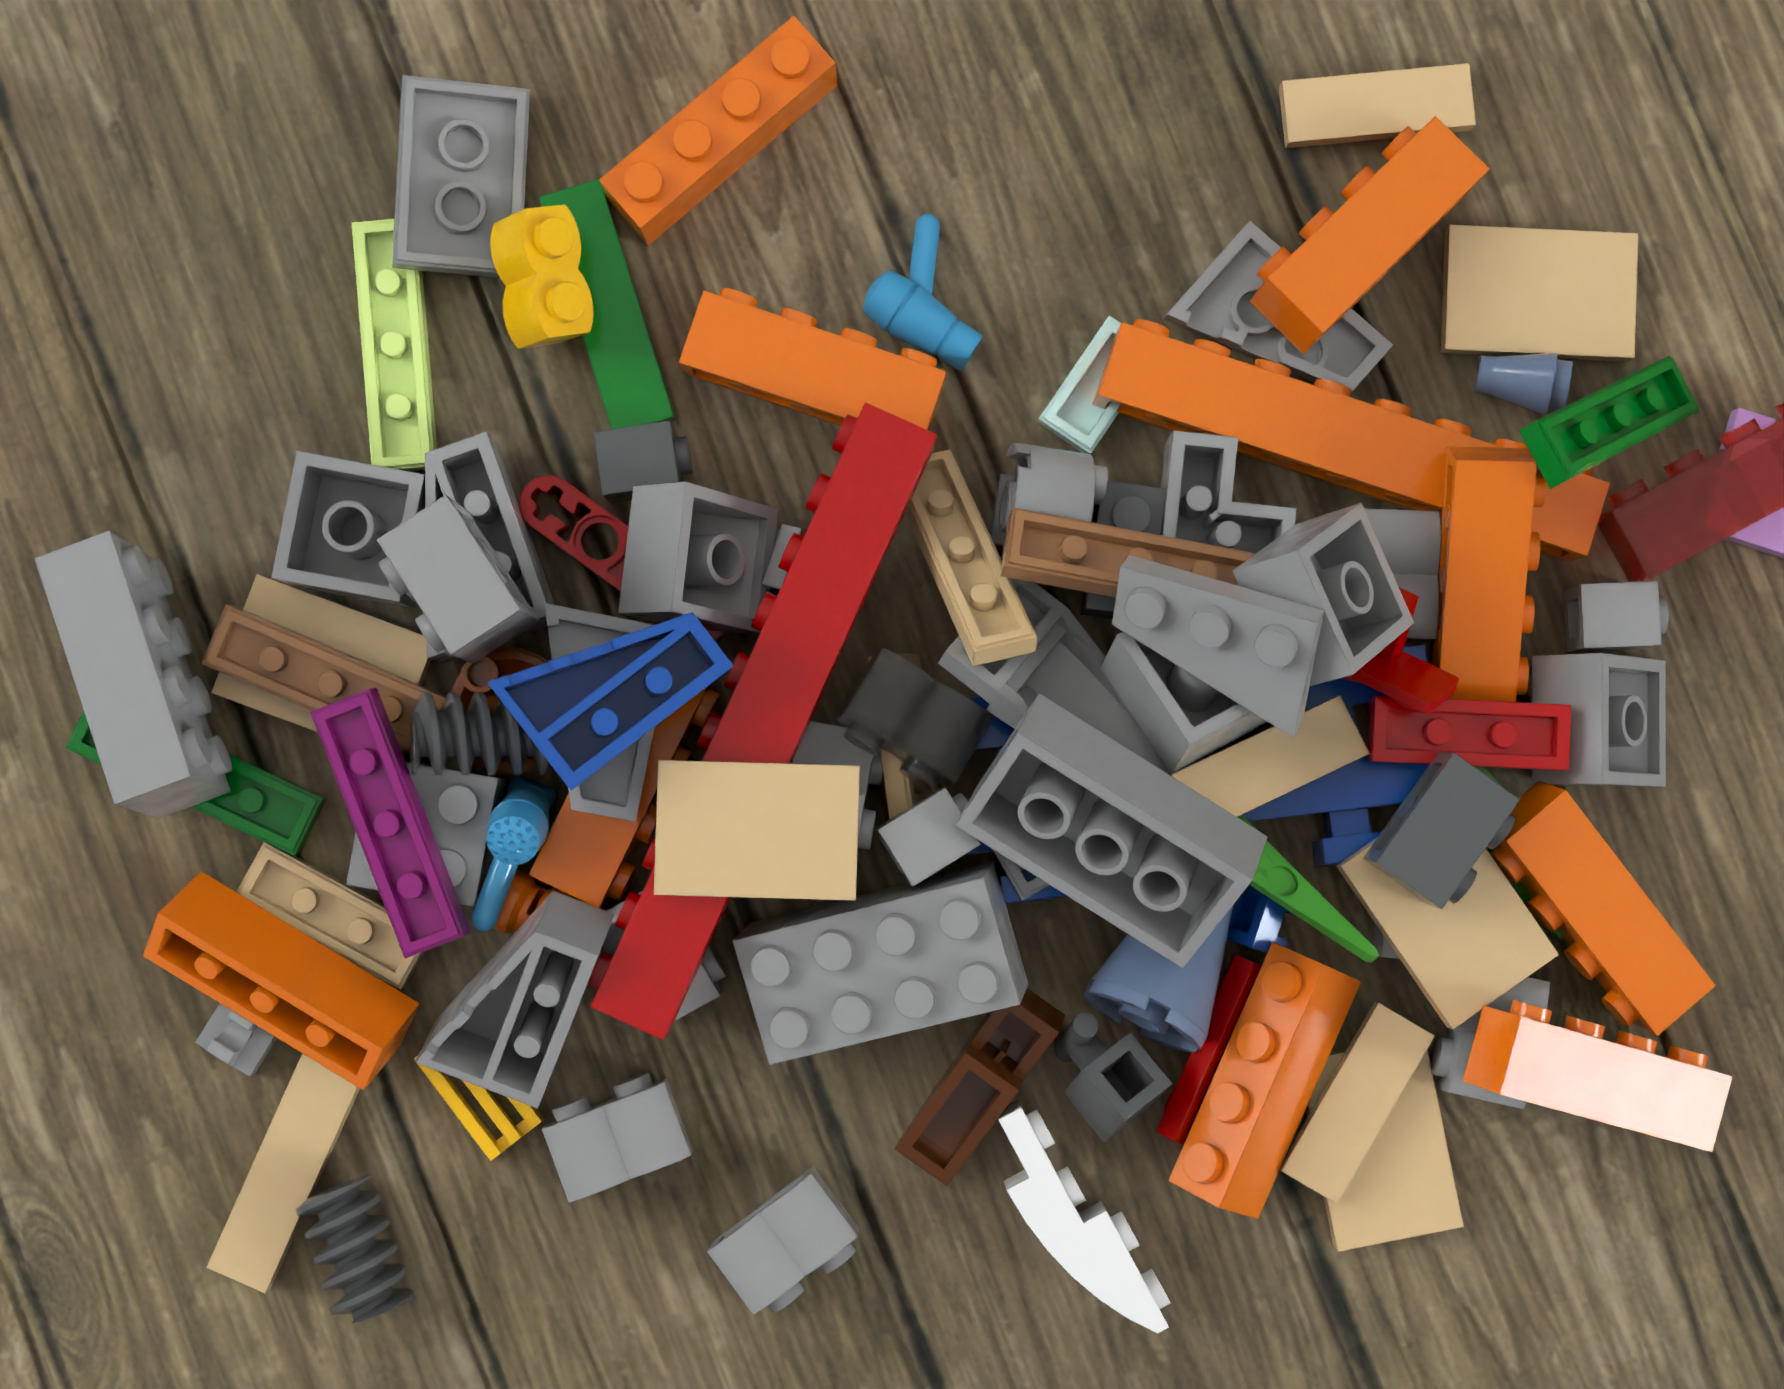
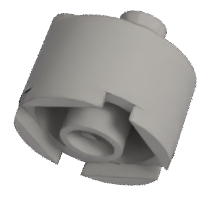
M1013 442L1005 458L1016 459L1017 462L1013 475L1000 474L992 517V541L994 545L1003 546L1004 554L1008 518L1012 507L1091 522L1094 504L1101 505L1105 497L1108 480L1107 467L1095 465L1091 454Z

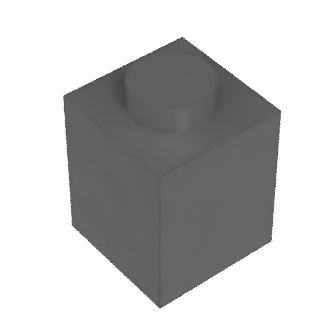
M670 421L593 432L602 495L609 503L632 500L633 486L683 482L682 475L693 474L687 436L676 438L675 430Z

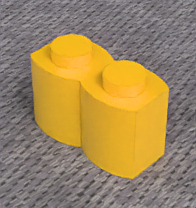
M565 204L525 208L495 222L490 237L491 256L497 274L506 286L503 295V317L508 334L518 349L559 344L589 333L593 323V302L588 284L582 273L578 270L581 257V240L576 221L569 208Z

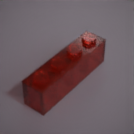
M1784 401L1775 406L1780 417L1760 428L1756 419L1753 418L1719 436L1724 448L1704 458L1698 448L1663 466L1668 478L1647 488L1644 480L1640 479L1607 496L1612 508L1601 513L1597 525L1628 582L1649 580L1784 507Z

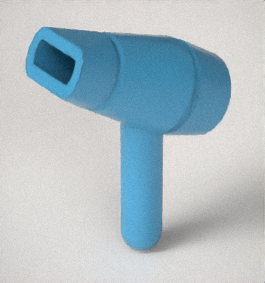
M923 214L917 219L915 224L909 279L892 270L881 274L868 288L864 298L863 313L884 331H888L889 335L931 355H936L938 359L962 372L977 349L983 335L963 321H959L957 316L932 295L940 222L932 214Z
M516 776L509 783L504 799L491 813L486 841L487 847L494 857L471 916L472 924L476 929L489 931L494 928L518 865L528 862L533 858L544 844L549 830V813L552 811L557 799L554 788L522 776Z

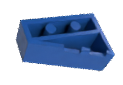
M691 612L582 651L550 660L535 667L488 681L487 683L568 788L573 790L734 665L694 613Z

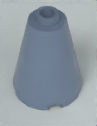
M1234 905L1184 968H1181L1127 934L1088 982L1084 999L1095 1010L1120 1025L1124 1018L1140 1027L1139 1035L1151 1041L1188 1053H1196L1197 1048L1201 1050L1208 1036Z

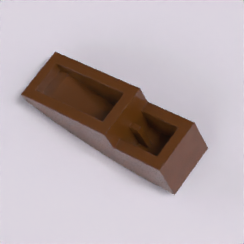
M1028 988L1020 1005L988 1012L904 1132L895 1150L948 1186L1018 1093L1022 1081L1058 1035L1065 1014Z

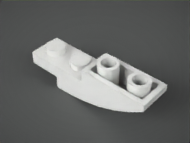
M1018 1100L1008 1105L998 1120L1019 1157L1024 1170L1004 1180V1184L1025 1222L1047 1251L1063 1268L1099 1300L1126 1318L1156 1333L1169 1328L1160 1309L1171 1303L1153 1269L1151 1268L1140 1274L1129 1254V1251L1140 1245L1123 1213L1120 1211L1110 1217L1101 1201L1078 1213L1076 1206L1085 1202L1086 1199L1068 1166L1057 1172L1044 1149L1054 1145L1055 1142L1038 1110L1036 1109L1026 1115Z

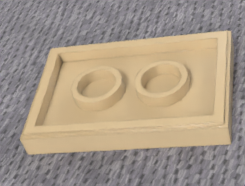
M1450 224L1445 229L1440 353L1486 356L1558 353V359L1631 361L1635 358L1638 233Z
M256 574L243 610L416 684L423 685L432 661L427 658V640L424 635ZM219 671L211 693L317 732L310 713L312 712L311 710Z
M658 760L654 895L856 901L860 766Z
M1377 838L1336 866L1447 1028L1455 1029L1479 1012L1483 1005H1489L1559 955L1486 848L1472 867L1477 871V876L1470 889L1457 903L1453 904L1448 900L1443 909L1426 904L1363 859Z
M1347 1049L1330 1052L1307 1105V1117ZM1428 1050L1425 1052L1338 1205L1323 1196L1333 1247L1337 1252L1464 1227L1434 1079L1431 1074Z

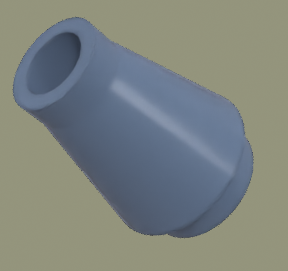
M1558 353L1497 357L1481 355L1475 393L1488 394L1546 416L1548 410L1557 411L1565 407L1573 362L1559 360Z

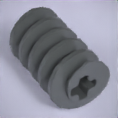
M422 692L415 709L412 710L410 723V770L412 775H416L422 757H429L435 775L443 774L449 757L456 758L462 775H469L475 757H482L488 775L496 774L501 757L509 758L514 775H522L528 757H535L540 775H545L547 759L499 697L494 710L491 711L486 695L482 692H475L467 711H465L459 694L449 692L445 697L441 710L438 711L432 694L430 692Z
M373 1174L365 1175L319 1192L295 1209L297 1216L318 1215L319 1222L309 1229L304 1236L306 1240L327 1241L328 1246L312 1260L314 1265H335L336 1271L324 1280L321 1286L323 1290L343 1289L345 1296L331 1306L329 1310L331 1315L351 1314L353 1318L351 1323L379 1316L404 1305L415 1297L414 1291L410 1288H392L405 1276L407 1272L403 1264L383 1263L397 1251L398 1245L393 1239H375L378 1234L388 1227L390 1221L386 1215H367V1212L379 1203L381 1195L376 1190L359 1191L358 1188Z

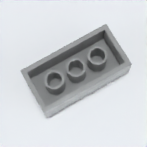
M110 530L35 558L114 805L160 819L231 792L225 773L232 770L230 756L221 738L218 735L212 736L205 715L212 711L210 696L203 681L198 676H192L186 658L187 654L192 653L191 639L179 617L173 618L166 596L173 594V587L169 574L161 560L158 558L153 559L144 553L138 545L128 543Z
M1040 693L976 786L955 825L1181 968L1185 967L1252 882L1268 837Z
M994 861L928 877L913 887L904 883L857 895L856 901L837 900L750 922L733 940L769 1065L1020 1005L1029 985Z

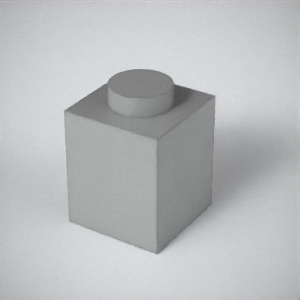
M1658 581L1579 584L1563 590L1567 653L1643 650L1662 645L1661 634H1665L1667 631L1669 613L1666 599L1663 596H1659Z
M939 788L874 829L908 885L915 886L981 845L976 838L955 826L968 803L962 793L951 797L946 788Z

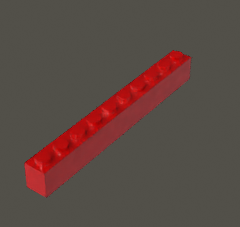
M866 402L858 418L847 414L832 447V450L841 453L831 477L822 473L819 475L806 503L805 509L815 514L805 536L794 532L781 557L778 568L788 573L779 593L776 596L766 592L753 619L751 627L761 631L750 655L740 651L733 662L734 666L728 673L724 687L734 692L724 714L712 711L697 743V747L706 750L702 761L792 764L937 442V434ZM655 835L642 864L643 867L652 871L641 895L632 890L628 894L615 923V927L624 930L622 938L614 955L606 951L602 952L587 987L597 991L590 1006L591 1008L663 1040L671 1031L731 897L654 895Z

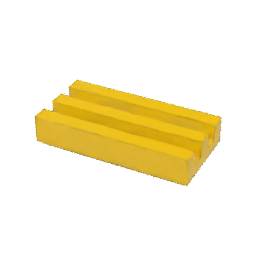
M418 1064L490 1161L545 1120L537 1108L508 1098L524 1119L515 1126L489 1090L463 1081L503 1134L502 1137L496 1140L447 1074Z

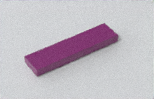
M370 688L310 712L404 958L470 934L471 931L378 689Z

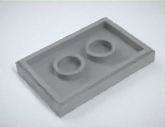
M402 75L392 268L500 278L491 256L490 237L495 222L524 209L530 89Z

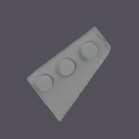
M483 432L426 452L425 508L444 495H447L469 511L540 620L517 636L547 626L544 603L553 605L555 603L526 520L522 516L520 503L499 443L487 432ZM427 641L428 659L444 663L458 658L456 656L449 657L443 650L437 653Z
M552 891L436 1018L415 1062L538 1108L615 914Z

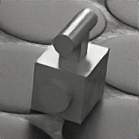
M1080 1013L1072 1020L1054 1045V1052L1064 1062L1074 1061L1081 1070L1063 1093L1105 1143L1149 1109L1172 1085V1082L1131 1033L1107 1049L1095 1035L1098 1031L1096 1018L1089 1013Z

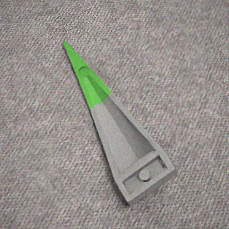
M1010 578L1037 635L1035 652L972 666L962 641L958 636L938 662L944 669L990 704L986 709L988 712L1014 729L1040 693L1171 775L1100 667L1106 656L1070 610L1035 582ZM1241 815V816L1237 817V818L1241 819L1242 821H1244L1245 823H1247L1248 825H1250V826H1252L1253 828H1255V827L1244 817V815ZM1266 840L1254 878L1249 885L1365 962L1372 963L1379 957L1377 949Z

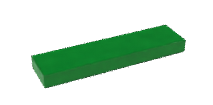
M599 178L540 196L542 207L565 204L571 211L579 230L581 257L578 270L582 273L588 284L593 302L592 328L589 333L582 336L611 429L675 421L676 419Z
M1668 356L1520 429L1519 432L1549 488L1552 489L1700 410L1673 358Z
M83 710L65 748L101 765ZM229 753L232 770L225 773L231 792L191 808L293 856H299L326 798Z

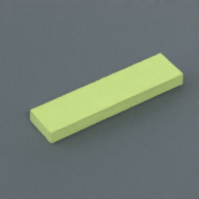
M394 219L352 222L371 465L409 472L425 470V453L437 449L423 272L392 268Z

